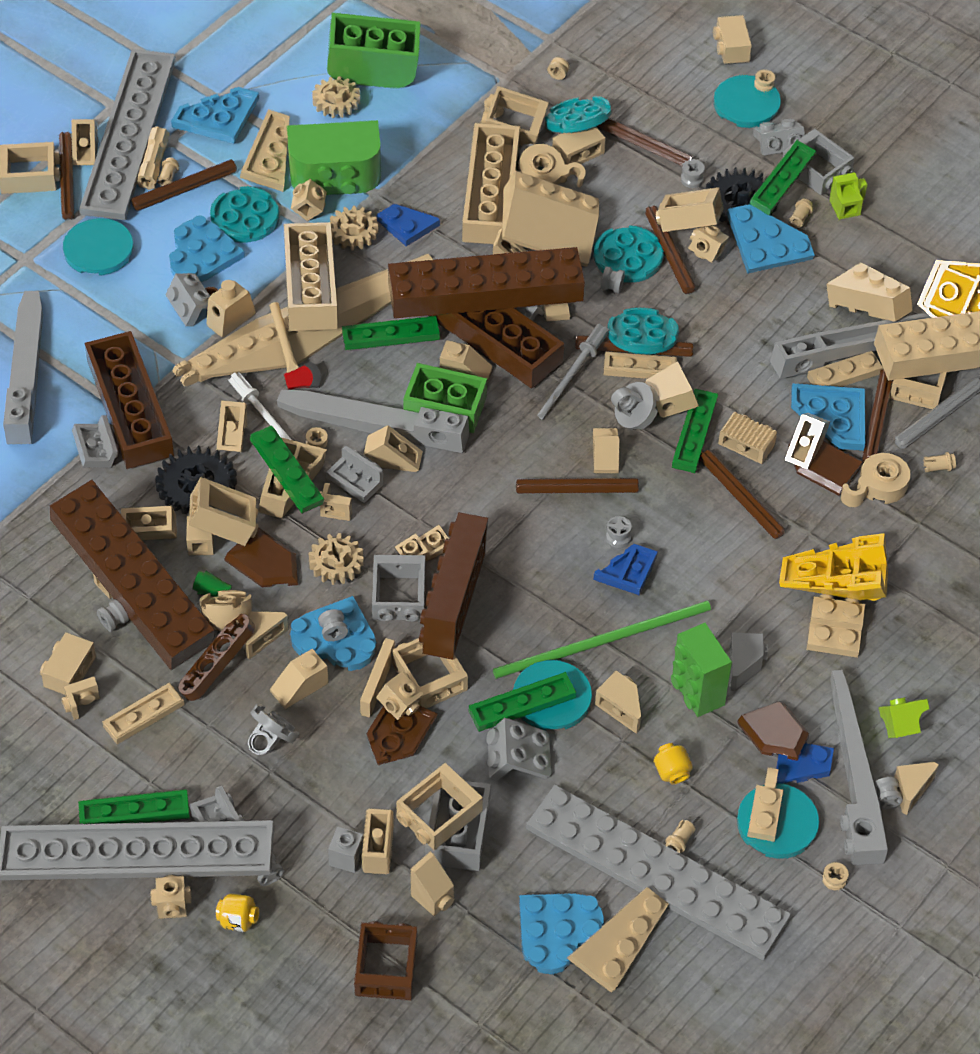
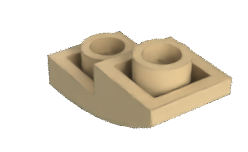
M440 525L420 537L415 533L396 545L395 549L399 555H425L426 562L443 554L445 539L449 538Z

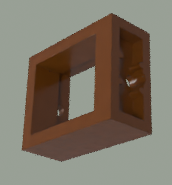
M378 921L361 922L354 981L355 996L411 1000L417 948V927L406 923L389 925ZM368 942L409 945L406 977L365 974Z

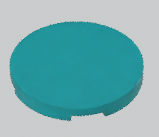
M734 76L724 80L716 88L714 108L722 119L725 118L736 123L738 127H759L761 123L769 122L779 112L780 94L775 86L767 92L756 89L754 85L755 76Z
M593 96V100H579L577 97L563 101L550 108V113L544 117L546 127L550 131L557 133H571L590 129L603 123L611 116L610 102L599 96Z
M243 186L238 190L220 194L212 203L210 218L211 222L216 224L234 242L248 243L261 240L270 235L279 223L280 213L279 207L270 193L260 188Z
M104 218L90 219L75 225L69 230L63 241L64 257L70 267L80 273H99V276L116 272L129 262L134 247L132 235L124 225Z
M629 225V228L614 230L611 228L598 237L594 246V261L602 273H604L606 267L612 268L613 271L623 270L625 271L624 282L633 283L646 280L655 275L661 268L664 252L659 239L652 232L638 226Z
M651 308L625 309L622 314L616 317L612 316L607 326L608 338L615 346L636 354H656L667 351L677 343L679 336L677 322L673 318H667L659 314L658 310Z
M546 660L530 665L519 674L513 690L566 672L576 691V698L521 718L529 725L542 730L569 729L577 725L585 718L591 706L592 690L587 677L578 668L563 661Z
M776 783L775 788L783 790L775 841H767L747 837L756 788L744 797L738 809L737 827L743 841L770 858H791L803 853L815 839L819 827L818 812L812 800L795 787Z

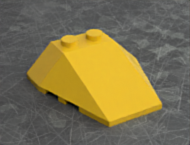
M936 260L917 304L932 318L980 311V263Z
M885 534L852 538V543L839 547L837 543L829 545L828 550L815 553L814 549L783 557L779 580L780 587L857 600L868 599L875 601L886 597L888 563Z

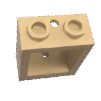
M497 86L495 95L490 93L487 107H490L489 111L484 110L481 124L512 126L493 120L498 106L532 116L534 120L530 131L520 128L519 145H535L549 102Z
M54 142L0 145L1 194L56 191V181H60V169L56 167V165H60V153L55 151ZM48 161V171L10 173L11 163Z
M719 187L665 195L658 211H656V221L658 225L661 224L662 232L717 225L723 211Z
M947 371L940 373L937 387L904 378L896 379L893 381L889 399L933 409L939 403Z
M200 477L190 495L189 525L244 546L250 537L254 538L258 529V524L256 523L258 515L256 498ZM209 505H211V506H213V507H216V508H219V509H222V510H224V511L230 512V513H232V514L238 515V516H240V517H242V518H239V517H237V516H234V515L228 514V513H226V512L220 511V510H218V509L212 508V507H210Z
M418 638L409 643H402L392 650V664L398 674L403 671L424 693L418 702L420 706L429 708L468 690V675L455 655L453 660L440 657L450 674L420 687L406 664L426 656L422 654L423 643H420Z
M444 763L397 801L396 816L404 827L409 826L415 832L417 839L422 844H428L433 850H436L482 812L483 797L451 767ZM443 788L463 809L434 832L413 810L439 789Z

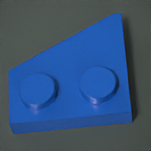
M393 204L376 214L377 221L406 247L440 226V219L438 217L397 204Z
M633 544L623 554L617 555L610 560V565L603 570H596L593 580L640 595L657 559L658 551Z
M805 743L798 761L787 759L786 755L778 754L776 769L779 770L776 783L782 784L795 780L797 783L811 778L818 779L829 776L834 748Z

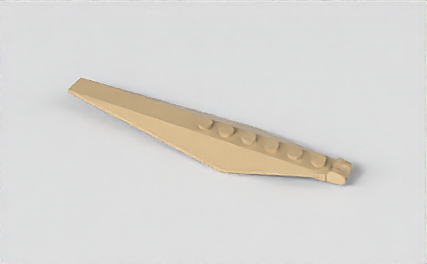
M426 254L408 262L434 259L429 254ZM388 269L336 288L337 329L327 331H289L288 307L280 309L297 365L343 336L342 326L361 324L391 304ZM272 313L255 319L188 361L184 360L174 366L173 373L178 377L182 376L180 381L187 387L212 377L232 375L233 373L237 374L240 372L241 374L287 368Z

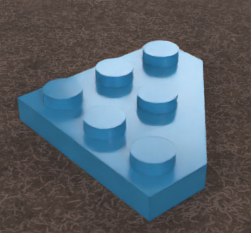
M236 87L230 89V93L222 96L215 94L202 98L200 103L191 106L188 103L181 105L171 120L172 128L234 144L259 100V92Z
M750 204L728 209L727 216L747 274L813 260L815 255L808 235L771 215H767Z
M792 383L791 408L801 416L804 413H810L830 421L825 437L839 449L864 451L865 389Z

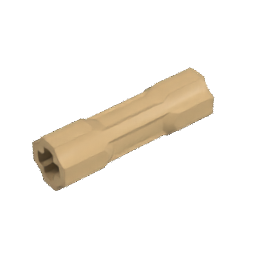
M158 126L151 129L144 160L136 181L141 188L150 190L156 186L159 168L170 136L167 129Z

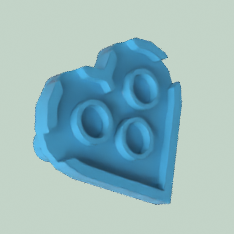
M202 215L195 216L174 229L176 250L169 254L170 268L173 276L175 274L192 273L197 275L200 282H203L245 258L244 250L216 224L206 220Z
M353 596L306 613L291 623L290 638L292 647L300 656L313 649L321 659L327 658L333 666L337 664L341 667H348L349 671L362 669L370 664L371 658L375 654L376 639L374 633ZM338 609L343 612V623L347 625L348 633L338 641H326L323 638V628L319 625L318 618L327 610Z
M580 894L519 895L522 953L524 960L528 961L533 967H536L540 973L555 974L563 972L565 967L572 963L567 957L603 926L604 916L602 909L598 905L597 899L593 896Z

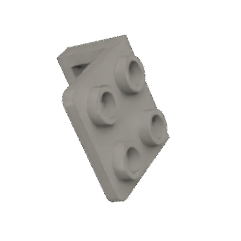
M504 718L487 732L489 778L498 781L512 769L544 779L551 775L550 739L547 731Z

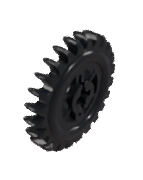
M735 167L733 175L726 169L724 177L720 172L717 173L716 179L713 176L711 177L710 182L706 184V189L718 187L720 189L723 211L719 221L724 222L726 220L727 225H730L727 216L728 209L750 204L751 198L764 183L763 173L755 178V169L752 170L750 175H747L746 167H744L741 174L737 172ZM776 206V207L774 208V210L771 212V214H770L771 216H772V214H773L774 212H776L777 206Z
M199 445L195 454H193L189 446L187 447V455H184L178 449V459L170 454V464L163 460V469L159 467L157 469L158 475L155 477L157 483L156 491L159 492V498L165 500L166 506H172L174 511L181 509L182 514H187L190 511L191 494L187 492H193L200 477L207 479L212 475L214 480L210 481L234 490L237 485V472L233 469V462L230 461L228 463L227 455L220 459V452L217 450L211 456L210 447L202 454Z

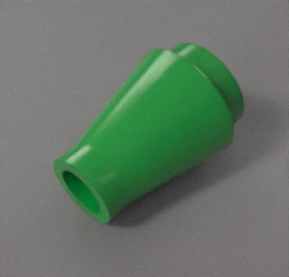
M207 570L205 572H198L192 590L197 591L198 595L210 593L212 597H217L218 591L232 589V585L227 584Z

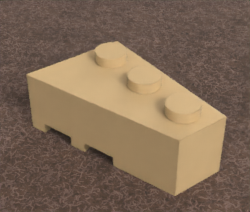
M863 263L855 265L850 270L827 283L829 307L837 308L840 305L848 307L850 312L856 313L857 310L868 312L869 316L894 322L913 311L910 287Z
M282 438L312 481L324 465L327 449ZM269 468L258 512L283 518L294 502Z

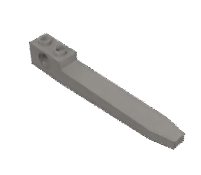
M24 291L18 306L10 385L7 388L3 422L7 444H32L43 322L39 291Z
M928 313L902 317L896 322L883 320L775 342L770 363L780 379L807 373L810 370L823 367L825 362L876 351L874 341L879 325L932 317Z
M281 390L277 399L278 407L298 416L368 433H374L389 425L411 443L463 453L470 435L468 416L421 407L418 413L304 390Z
M834 670L830 678L833 703L852 803L846 805L844 815L840 816L841 830L846 831L847 839L844 840L845 854L850 855L852 865L882 864L885 862L888 849L879 801L843 670ZM859 832L865 833V834H867V835H866V836L860 835Z

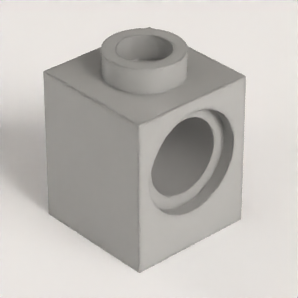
M337 827L328 848L329 866L355 873L362 856L363 834Z

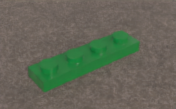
M796 140L751 198L750 205L770 215L814 158L816 150Z
M436 316L342 326L345 350L440 340Z
M694 389L698 407L689 409L671 467L691 473H696L718 400L717 393Z
M272 425L250 435L251 443L301 514L323 505V496Z
M563 672L469 705L468 711L478 732L496 726L504 718L515 720L575 699L576 691L567 673Z
M187 790L78 801L79 824L150 823L190 818Z

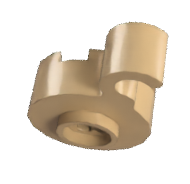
M547 144L529 146L523 151L518 163V172L557 185L565 183L570 175H575L578 177L577 187H581L586 174L585 168L579 163L572 162L566 165L561 154L554 147ZM538 166L544 167L543 170H538Z
M891 453L871 455L864 461L861 467L856 491L851 490L848 484H843L841 493L842 503L849 507H858L865 498L872 501L873 498L884 500V504L899 501L905 496L909 486L910 469L907 463Z

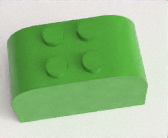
M332 13L328 43V74L335 80H337L338 76H341L342 81L348 78L349 84L355 82L357 85L401 88L411 84L416 76L419 59L420 22Z
M378 120L287 125L290 181L294 189L298 184H303L311 179L327 191L326 195L354 194L371 191L380 183L381 148Z

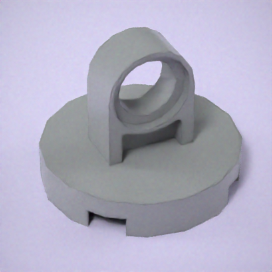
M644 382L631 383L627 387L616 390L611 397V402L615 406V417L618 423L629 430L646 428L657 415L658 410L655 407L656 400L659 401V396L654 388Z
M258 703L250 712L259 724L248 739L249 749L257 755H265L273 750L280 739L294 743L300 734L297 731H293L295 727L274 711L269 714L264 712L263 710L266 706ZM259 735L265 736L268 741L267 747L262 751L258 750L255 746V740Z

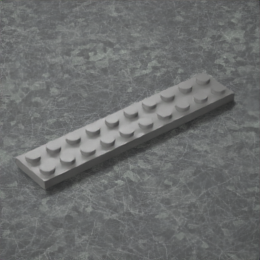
M138 49L131 50L79 208L80 215L126 220L131 199L136 189L139 170L146 153L150 132L156 125L174 68L175 54Z
M556 785L552 787L526 824V830L636 891L641 892L648 887L668 903L667 908L763 961L790 920L791 913Z
M272 820L2 826L0 834V880L153 878L167 875L178 877L271 875L274 823Z

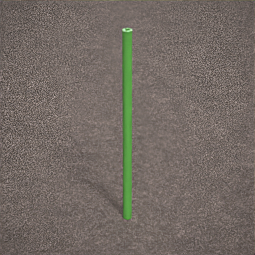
M704 601L494 668L493 674L496 679L510 675L540 661L557 660L710 611L711 606L709 601Z

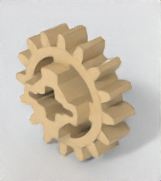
M338 76L337 80L329 77L327 82L322 79L321 85L316 84L315 90H312L313 106H316L317 112L323 110V116L331 114L332 118H335L336 114H339L343 118L344 113L351 115L352 109H358L360 89L356 88L355 82L349 84L348 78L342 81L341 76Z
M353 206L352 210L343 207L344 212L336 210L335 216H330L332 239H334L335 245L341 243L342 249L350 246L351 250H354L355 246L363 249V244L370 246L371 240L377 239V217H372L371 211L365 213L364 207L360 210H356V206Z
M338 533L336 538L328 534L327 540L319 538V545L312 544V552H309L310 570H314V577L321 575L323 583L330 579L332 585H335L336 580H340L342 584H345V578L348 577L350 580H354V573H361V566H364L363 549L359 548L358 541L351 543V536L348 535L345 539H342L341 533Z

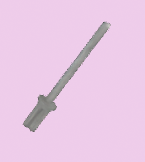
M597 324L586 341L579 345L582 351L537 414L541 420L546 416L587 356L594 357L597 354V348L608 334L607 327Z

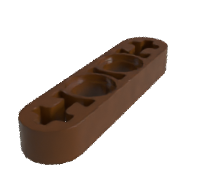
M240 614L227 624L182 678L178 688L187 700L195 701L199 699L252 636L255 625L246 614ZM230 642L229 648L220 652L221 647ZM214 663L209 671L203 672L207 664Z

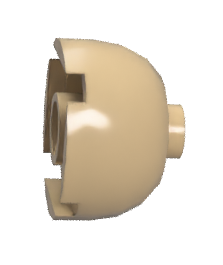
M238 590L218 591V596L212 598L209 593L200 598V611L213 629L221 632L227 624L240 614H246L249 617L252 612L251 594L246 597V592Z

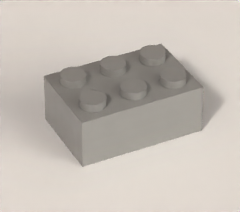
M466 781L483 797L482 812L436 850H433L426 844L425 856L432 852L442 867L480 871L490 806L491 784ZM443 788L434 793L429 827L434 832L463 809Z

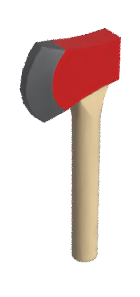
M279 303L269 304L286 361L287 373H284V379L287 389L318 388L321 381L320 370L311 361L301 367L297 365Z

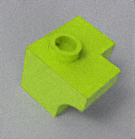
M855 172L833 177L829 201L839 220L861 215L867 183L864 178L858 179Z
M904 697L890 700V705L879 707L880 717L885 722L888 738L921 733L919 720L922 713L929 710L928 699L906 702Z

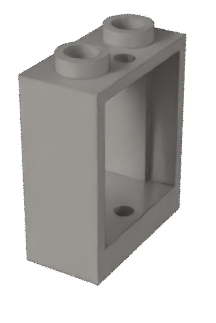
M815 128L799 139L800 142L816 150L818 155L836 167L823 176L807 165L798 177L799 180L818 194L822 195L831 190L834 176L853 173L855 157ZM790 145L788 148H786V149L783 151V157H784L785 154L788 152V150L792 147V145Z
M374 555L372 619L381 621L406 620L409 622L420 620L421 612L424 608L425 555ZM380 578H418V603L380 602Z

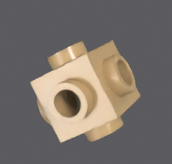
M311 179L303 184H298L293 190L291 209L303 219L309 221L323 212L327 191Z
M715 225L695 228L690 236L692 242L688 249L693 251L697 257L712 263L721 256L730 237L722 233Z
M402 671L384 685L376 698L389 713L399 720L405 714L411 716L420 707L418 702L424 693Z
M167 875L163 878H156V889H151L152 906H157L159 919L187 917L186 903H191L190 886L185 887L184 876Z

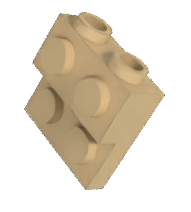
M822 594L819 597L814 596L806 650L858 658L865 604H861L857 599L847 598L844 601L835 600L833 596Z

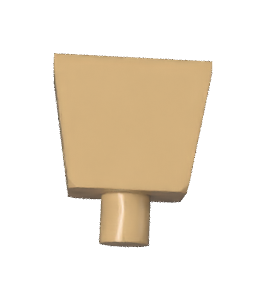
M223 281L221 289L212 294L208 299L206 325L222 338L231 333L256 314L250 293L236 281Z
M678 361L645 381L646 384L656 390L659 396V401L656 400V409L660 417L664 418L698 407L693 390Z

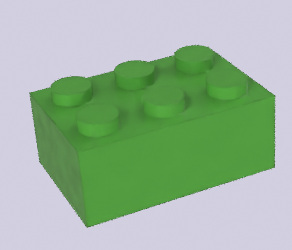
M417 363L403 398V410L419 413L420 408L424 407L468 416L469 432L474 433L487 398V378Z
M706 623L677 635L673 673L671 675L673 686L681 691L688 709H692L697 717L725 706L732 665L731 660Z

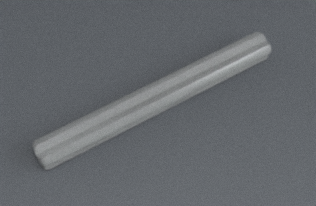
M978 377L973 378L897 435L895 444L900 449L906 448L980 392V379Z

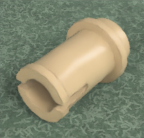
M166 158L161 164L162 171L158 178V184H161V186L171 183L175 173L179 171L178 161L174 158Z
M808 199L797 201L796 209L789 219L793 227L801 228L807 215L813 211L811 201Z
M946 452L945 455L926 456L923 459L926 473L946 469L949 472L951 469L956 468L955 455L949 454V452Z
M681 820L674 833L666 838L665 846L683 853L686 849L685 844L695 832V826L687 820Z

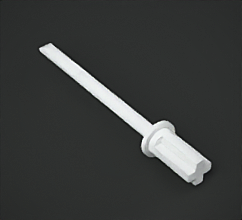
M240 372L237 374L233 373L228 381L242 397V402L246 404L252 403L269 425L274 427L280 437L292 440L257 399L259 391L255 388L253 389Z

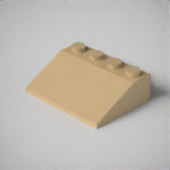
M515 171L504 187L502 240L536 251L577 247L581 265L585 267L589 265L599 218V199Z

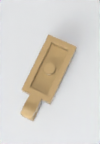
M768 767L765 786L756 785L747 837L775 841L783 790L775 788L779 769Z

